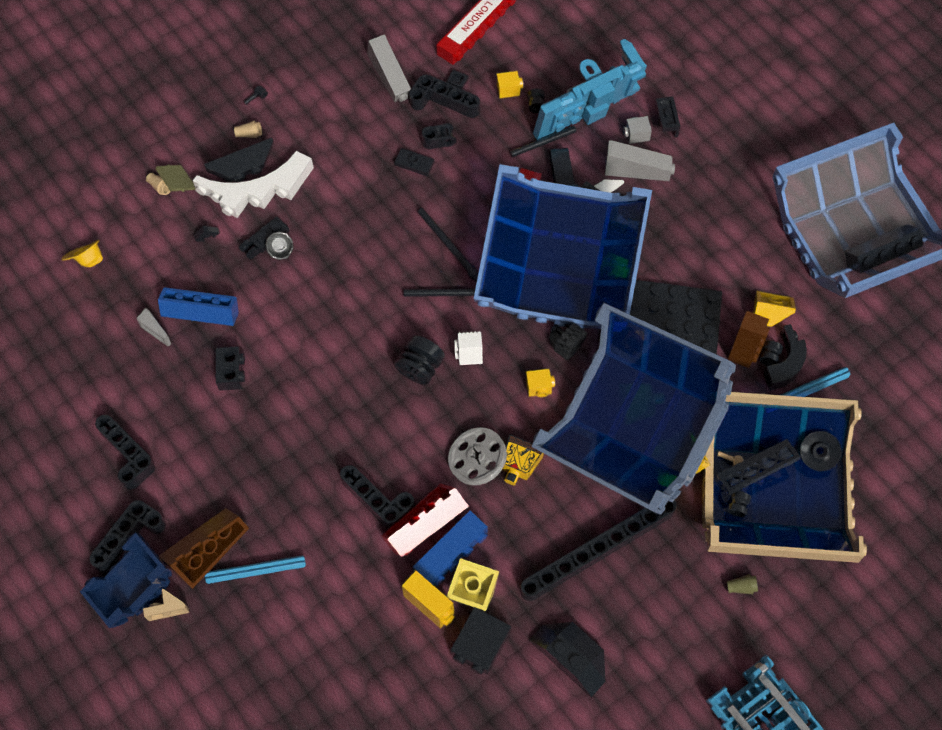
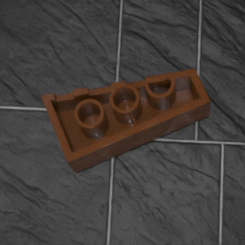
M746 311L729 355V361L750 368L752 362L756 363L770 330V327L767 326L768 318Z
M225 508L160 554L159 557L180 580L193 589L246 533L249 527L239 516Z

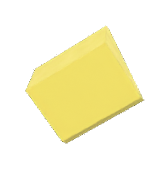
M460 558L447 598L486 611L494 594L499 571Z

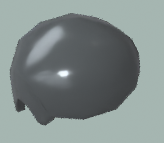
M284 232L272 233L265 243L266 252L271 258L277 260L288 258L293 251L292 238Z

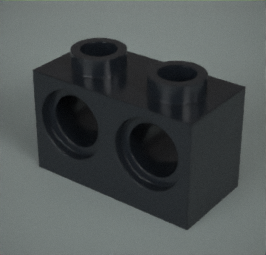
M239 346L216 348V385L219 391L242 389V382H245V371H242V365H245V354L241 353ZM235 358L233 361L227 362L228 359ZM230 375H235L234 378L227 379Z

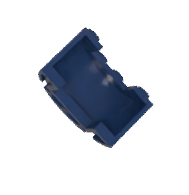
M134 533L127 538L126 543L122 547L123 550H126L122 560L113 565L105 577L90 578L86 581L85 587L80 591L109 628L127 623V618L130 616L140 615L143 612V608L153 604L162 595V589L166 590L170 583L168 577L172 576L171 570L139 533Z

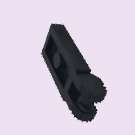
M276 216L249 239H246L240 245L239 250L245 252L251 248L246 254L247 258L251 260L266 250V240L272 233L279 231L288 233L289 227Z

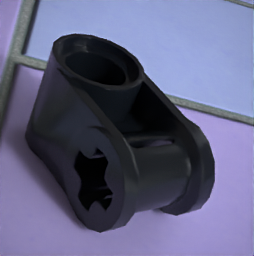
M445 123L425 127L422 130L423 147L434 149L455 145L457 140L453 135V125Z

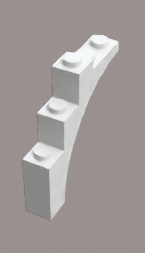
M296 151L277 170L251 181L222 183L196 176L193 183L195 190L200 195H207L216 203H220L224 214L238 218L248 202L254 207L259 206L265 209L275 193L281 198L292 200L314 167L312 158Z

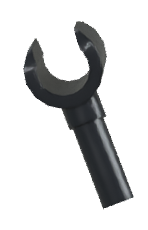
M257 86L254 93L244 103L247 105L258 96L264 99L268 92L262 86Z

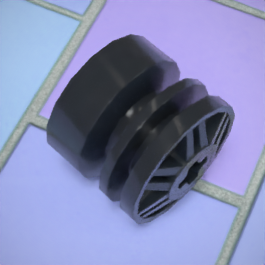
M412 335L404 346L405 352L403 351L399 354V358L396 359L394 366L397 371L409 380L421 385H428L435 375L434 369L439 368L445 358V354L432 341L418 335Z

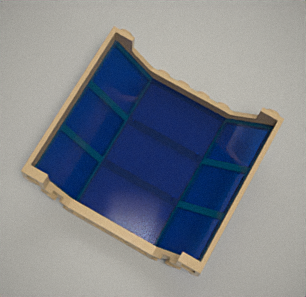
M712 391L709 398L716 401L717 391ZM731 392L730 395H727L728 411L705 454L711 465L703 469L702 527L707 528V531H704L705 542H708L707 552L859 563L866 556L867 546L863 543V536H858L856 539L853 532L855 517H852V510L854 509L855 502L854 498L851 497V491L854 487V480L850 474L853 470V460H850L853 429L857 421L861 419L862 413L861 408H858V401ZM708 405V407H709V415H710V413H711L713 407L710 406V405ZM813 432H828L835 436L841 445V458L837 465L830 470H813L801 458V444ZM788 439L800 455V460L739 490L751 496L750 504L746 507L748 509L747 515L741 518L729 514L727 507L732 501L730 499L731 495L725 489H720L717 474L732 467L733 462L718 456L719 451L730 456H742L746 460ZM822 447L817 448V454L822 455L824 449Z

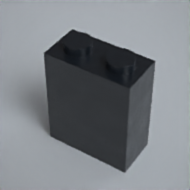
M474 607L450 650L451 656H453L452 659L461 665L466 663L472 666L471 670L480 675L482 673L488 675L511 632V626Z

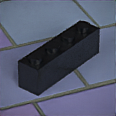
M906 224L845 250L847 268L863 273L923 247L921 229Z

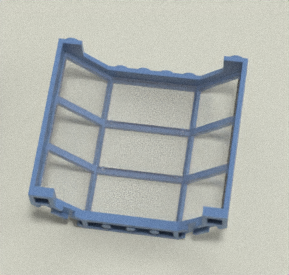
M895 123L776 167L773 174L784 232L790 236L793 247L800 253L802 262L807 265L811 277L816 280L817 284L844 298L942 260V230L939 229L903 173L902 165H898L896 155L899 154L898 147L903 136ZM906 224L921 229L923 247L863 273L847 268L845 250Z

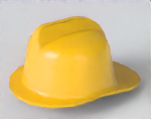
M100 240L72 250L61 259L68 260L73 258L83 267L95 266L103 260L97 245Z

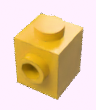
M518 71L497 74L499 98L520 96L523 80L522 77L519 78Z
M549 369L526 372L529 397H546L552 393V387H555L554 375L550 376Z

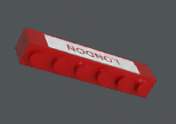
M479 0L437 43V55L452 65L460 61L468 49H472L475 42L484 36L489 27L494 26L496 20L502 17L506 10L515 4L516 0Z

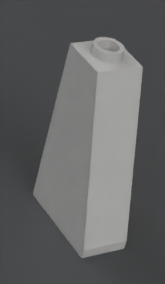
M385 34L369 40L367 55L394 102L405 101L410 96L411 88Z
M609 140L605 168L606 176L669 181L671 174L674 175L675 164L672 163V156Z

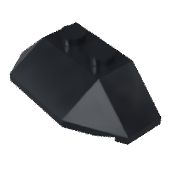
M272 138L208 162L204 164L205 170L230 182L233 180L235 182L241 181L249 174L256 175L262 172L261 169H264L274 146V141Z
M574 622L542 625L529 639L537 649L591 698L606 682L604 649Z

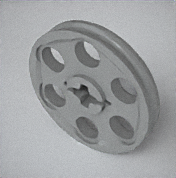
M488 428L470 429L461 434L450 448L448 456L450 470L458 480L465 484H485L494 479L503 469L507 458L506 446L500 436L493 430ZM482 434L486 435L484 441L477 442L478 436ZM468 443L467 449L459 450L461 444ZM494 444L500 445L496 452H491V447ZM476 451L479 453V462L475 459ZM464 461L462 468H455L457 462ZM490 462H496L494 469L487 470V465ZM477 470L478 475L475 478L470 479L469 474L472 471Z

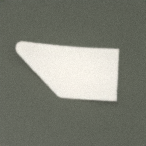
M603 180L595 185V187L601 191L611 193L620 187L624 181Z

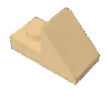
M162 589L164 604L153 603L149 607L143 608L144 617L148 621L189 613V608L185 603Z

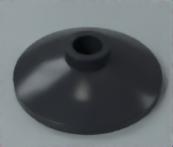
M813 432L801 444V458L813 470H830L837 465L841 458V445L837 438L828 432ZM822 447L824 453L818 455L816 452L817 448Z

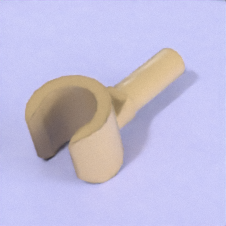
M721 451L718 453V456L733 462L732 466L744 461L742 456H730Z

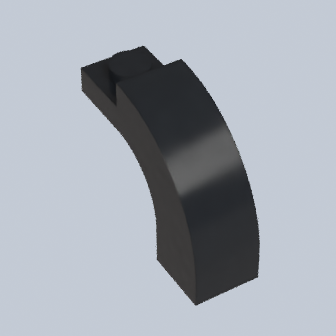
M791 324L783 326L780 333L787 351V359L781 363L767 366L763 374L769 391L780 389L790 384L798 376L806 359L807 347L805 339L798 341L797 332L793 330Z

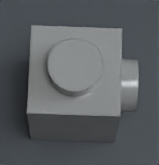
M648 116L627 119L623 132L624 137L628 138L629 144L650 141L652 130Z

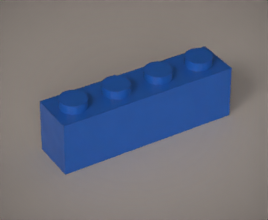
M164 287L158 298L161 317L234 326L239 314L237 297Z
M469 511L413 566V571L420 573L433 586H439L444 581V576L449 571L453 572L457 568L460 558H467L474 550L473 547L477 543L481 544L487 538L488 526L474 513Z

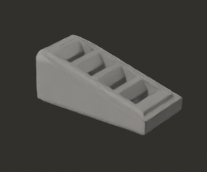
M146 308L137 317L140 327L166 346H170L171 342L168 335Z

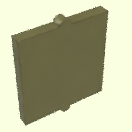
M168 164L167 166L156 167L157 172L170 191L184 192L185 190H195L193 182L181 165L170 166Z

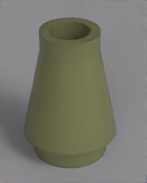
M748 574L727 581L729 593L753 594V592H758L756 575L751 576Z

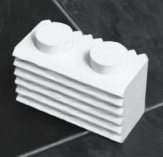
M459 332L458 340H454L455 359H459L460 365L482 364L481 332H467L466 334Z

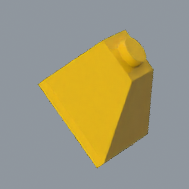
M756 291L753 313L768 318L767 326L772 327L795 313L796 307L793 297Z

